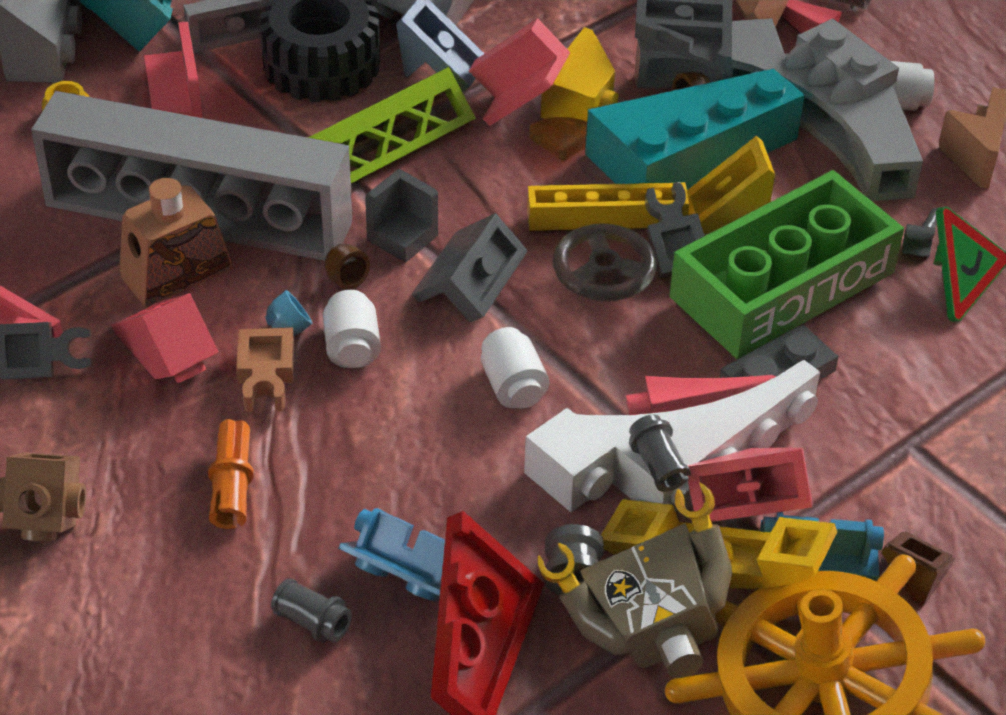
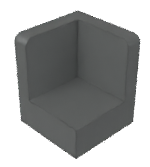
M397 169L366 195L367 241L403 262L409 261L438 236V192L428 184L401 169Z

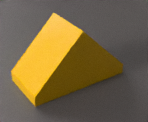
M755 136L687 190L689 200L688 215L698 213L704 234L712 233L771 202L775 172L763 141Z

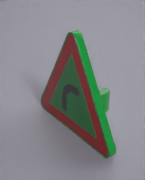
M945 206L939 207L936 210L939 244L933 264L936 266L942 265L947 316L951 322H957L962 320L1006 267V251L949 207Z

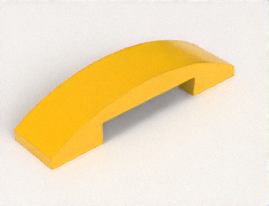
M622 499L601 536L603 537L604 549L615 555L684 523L689 532H692L694 527L692 523L679 522L673 505ZM779 517L771 532L719 526L732 566L729 588H772L790 585L816 576L837 534L835 523Z

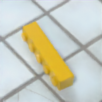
M686 182L681 183L686 194L685 203L682 208L683 217L688 216L689 210ZM673 183L528 186L527 214L529 231L647 228L648 225L659 223L658 219L651 216L646 209L645 196L647 189L654 188L657 201L663 205H669L674 202L671 192Z

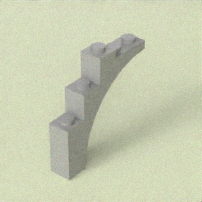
M772 18L732 21L730 72L719 71L637 39L634 71L637 88H672L673 80L677 74L690 71L702 72L710 78L711 82L774 68L805 95L800 127L810 132L836 154L854 176L863 195L871 201L915 198L923 159L893 85L856 103H830L831 92L837 84L824 87L808 86L807 79L814 67L807 69L785 68V61L789 53H784Z

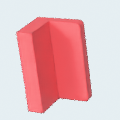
M538 18L477 58L469 69V72L494 97L483 117V120L489 126L548 90L553 85L570 54L569 50Z
M180 22L178 25L182 51L144 55L151 107L156 110L203 118L188 22Z

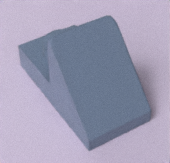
M415 0L396 24L405 76L409 77L425 62L436 72L449 67L461 91L464 92L476 79L469 72V69L474 61L484 53L430 0Z

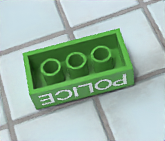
M832 170L675 251L669 297L736 359H739L893 274L904 227L837 172Z

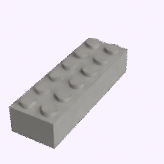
M60 91L54 92L31 129L45 204L48 207L122 221V215L127 209L150 200L149 187L155 180L173 178L180 182L181 186H191L216 216L224 241L319 260H325L331 248L343 244L352 224L349 145Z

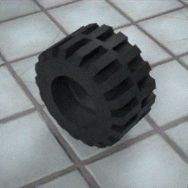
M371 0L268 1L264 6V12L260 14L259 19L263 71H265L268 82L275 84V89L279 92H289L292 98L298 100L307 98L310 99V102H320L324 99L336 101L341 100V97L345 95L351 97L358 94L359 88H367L372 83V78L377 77L380 64L379 19L376 7L371 6Z

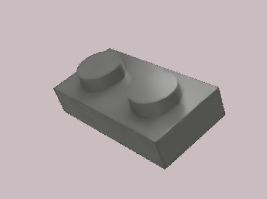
M802 324L721 368L720 378L774 375L777 377L797 363L805 360L820 371V380L836 371L839 356Z

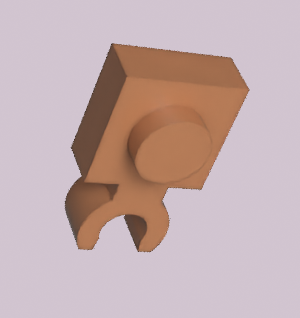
M293 328L238 329L236 370L238 384H243L242 394L246 412H253L255 399L263 395L274 398L276 412L283 411L285 408L284 383L293 382Z

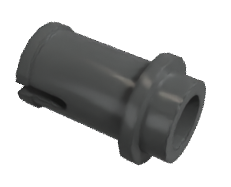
M656 414L646 415L635 421L629 429L631 435L629 445L633 452L641 454L654 479L657 490L668 492L681 487L688 481L691 471L684 463L671 439L673 429L670 423L662 420Z
M287 578L278 586L271 601V609L274 614L283 616L310 630L312 638L320 643H325L328 640L333 643L338 642L347 632L352 619V612L346 608L345 601L342 598L332 596L328 599L299 584L292 578Z

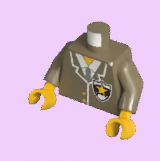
M700 483V487L705 495V502L701 509L692 512L688 511L680 489L676 491L674 497L678 511L692 520L694 527L692 532H689L685 523L580 570L583 581L578 582L573 574L575 566L574 556L566 545L557 543L561 553L568 560V565L562 572L552 573L548 571L540 555L538 556V567L541 575L547 581L559 584L563 591L559 598L586 639L614 655L629 653L638 667L648 668L663 661L668 674L674 678L690 676L701 668L703 658L697 645L714 638L718 633L715 614L725 607L732 577V566L719 525H712L709 516L715 505L714 496L711 490L702 483Z

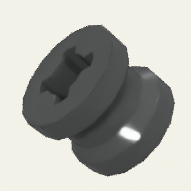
M580 524L563 525L549 532L545 539V555L549 560L545 567L548 571L559 573L566 569L568 560L561 553L557 543L564 544L573 553L575 561L573 574L578 582L584 580L580 570L598 563L604 555L603 537L598 531L589 526ZM544 578L545 585L551 592L557 595L563 592L558 583L549 582Z

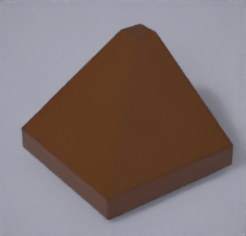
M906 531L901 532L888 542L881 552L889 565L895 557L902 554L909 555L914 559L916 563L915 573L904 587L911 598L922 606L928 602L955 559L951 554Z

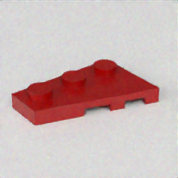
M464 511L447 517L431 699L450 715H496L545 583Z

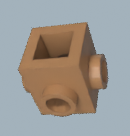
M22 452L6 457L5 477L0 478V512H3L2 528L21 530V539L54 541L57 540V532L61 533L76 526V518L83 517L87 495L85 484L79 483L80 456Z

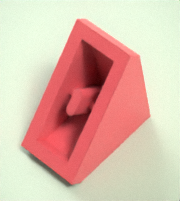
M750 448L687 465L691 471V475L688 476L693 511L701 509L705 502V495L701 490L700 483L711 490L714 496L715 505L709 515L711 522L811 508L813 506L803 448Z

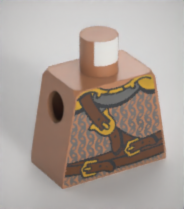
M173 178L155 180L149 187L150 200L127 209L122 215L120 277L145 308L232 269V262L213 211L191 186H181L180 182Z

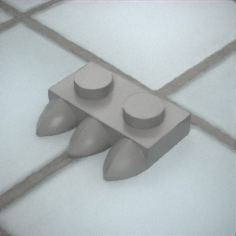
M833 18L799 34L796 46L791 50L785 61V68L787 69L814 67L807 79L808 86L824 87L837 84L830 95V103L851 104L862 101L895 84L899 71L898 66Z

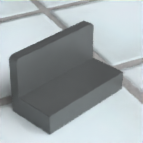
M496 213L458 230L452 236L415 288L412 296L418 302H422L440 293H444L469 322H473L485 316L528 250Z

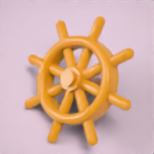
M902 554L894 558L877 581L846 572L818 571L816 576L801 582L772 588L761 587L744 599L739 606L726 600L725 607L715 614L716 622L724 626L717 650L718 671L672 679L665 686V696L670 702L676 704L723 696L730 715H802L813 701L822 704L824 715H851L846 696L851 694L877 708L867 715H943L927 706L932 690L933 660L978 653L984 648L986 641L984 634L974 628L935 635L928 634L920 616L906 600L898 595L916 570L914 559L909 555ZM842 613H849L850 615L842 623ZM798 614L802 629L795 637L776 627L775 624ZM874 624L884 630L894 640V642L855 648ZM755 643L786 659L745 667L747 656ZM906 665L904 677L897 690L864 673ZM793 684L774 709L762 701L754 692L756 690Z

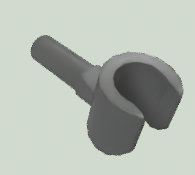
M933 208L922 226L906 225L902 254L921 257L930 256L932 239L937 226L936 210L938 208Z

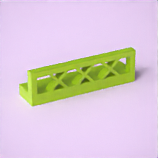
M447 67L308 138L349 145L350 165L358 168L350 172L351 183L469 123L476 119L453 73ZM444 92L458 116L449 122L430 115L434 98ZM422 104L421 111L414 109ZM400 115L418 121L414 140L410 142L391 135L395 118ZM384 124L382 131L375 129L376 127ZM427 125L435 128L425 134ZM365 135L379 141L374 161L369 162L352 155L357 137ZM388 145H391V146H394V147L397 148V149H395V150H393V151L387 153Z

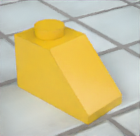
M584 27L567 48L570 54L553 85L541 93L540 117L587 133L588 109L618 103L619 95L617 92H614L615 69L594 31Z

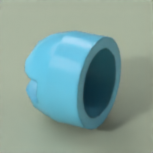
M287 290L276 297L267 307L265 318L271 328H293V335L296 336L313 324L302 305Z

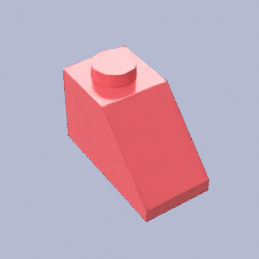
M190 293L157 302L111 325L117 337L155 380L174 376L176 383L183 382L205 371L206 366L203 360L219 353Z

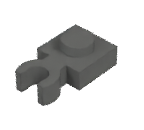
M675 182L672 185L671 192L674 198L672 204L663 205L659 203L656 199L654 188L647 189L645 196L647 211L659 221V223L648 225L646 232L660 279L672 276L675 251L704 237L698 213L683 217L682 208L685 203L686 194L680 182Z
M51 322L0 324V380L54 377L53 361H61L66 366L74 369L90 367L92 359L74 358L69 351V346L76 338L91 337V331L81 327H74L64 331L60 337L52 338Z

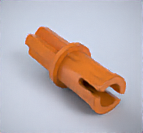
M226 419L220 423L216 461L211 463L208 468V478L213 486L209 521L218 528L235 529L237 528V523L243 526L247 521L248 484L254 478V469L248 463L250 427L243 420L233 421Z

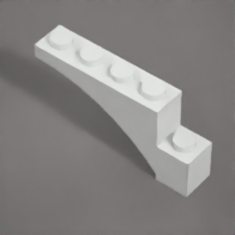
M802 360L777 377L745 392L712 403L675 411L639 415L575 414L566 408L526 436L524 473L570 512H573L589 499L596 500L609 489L611 484L615 485L632 500L670 504L674 506L675 512L678 509L675 505L674 497L676 491L680 489L685 499V507L688 509L692 506L688 481L675 490L668 492L658 491L641 454L633 452L629 445V438L631 436L629 429L631 425L641 417L651 414L659 415L662 420L668 421L673 429L671 439L686 465L750 448H769L782 431L794 422L796 424L803 423L815 410L818 402L816 391L820 371L805 360Z

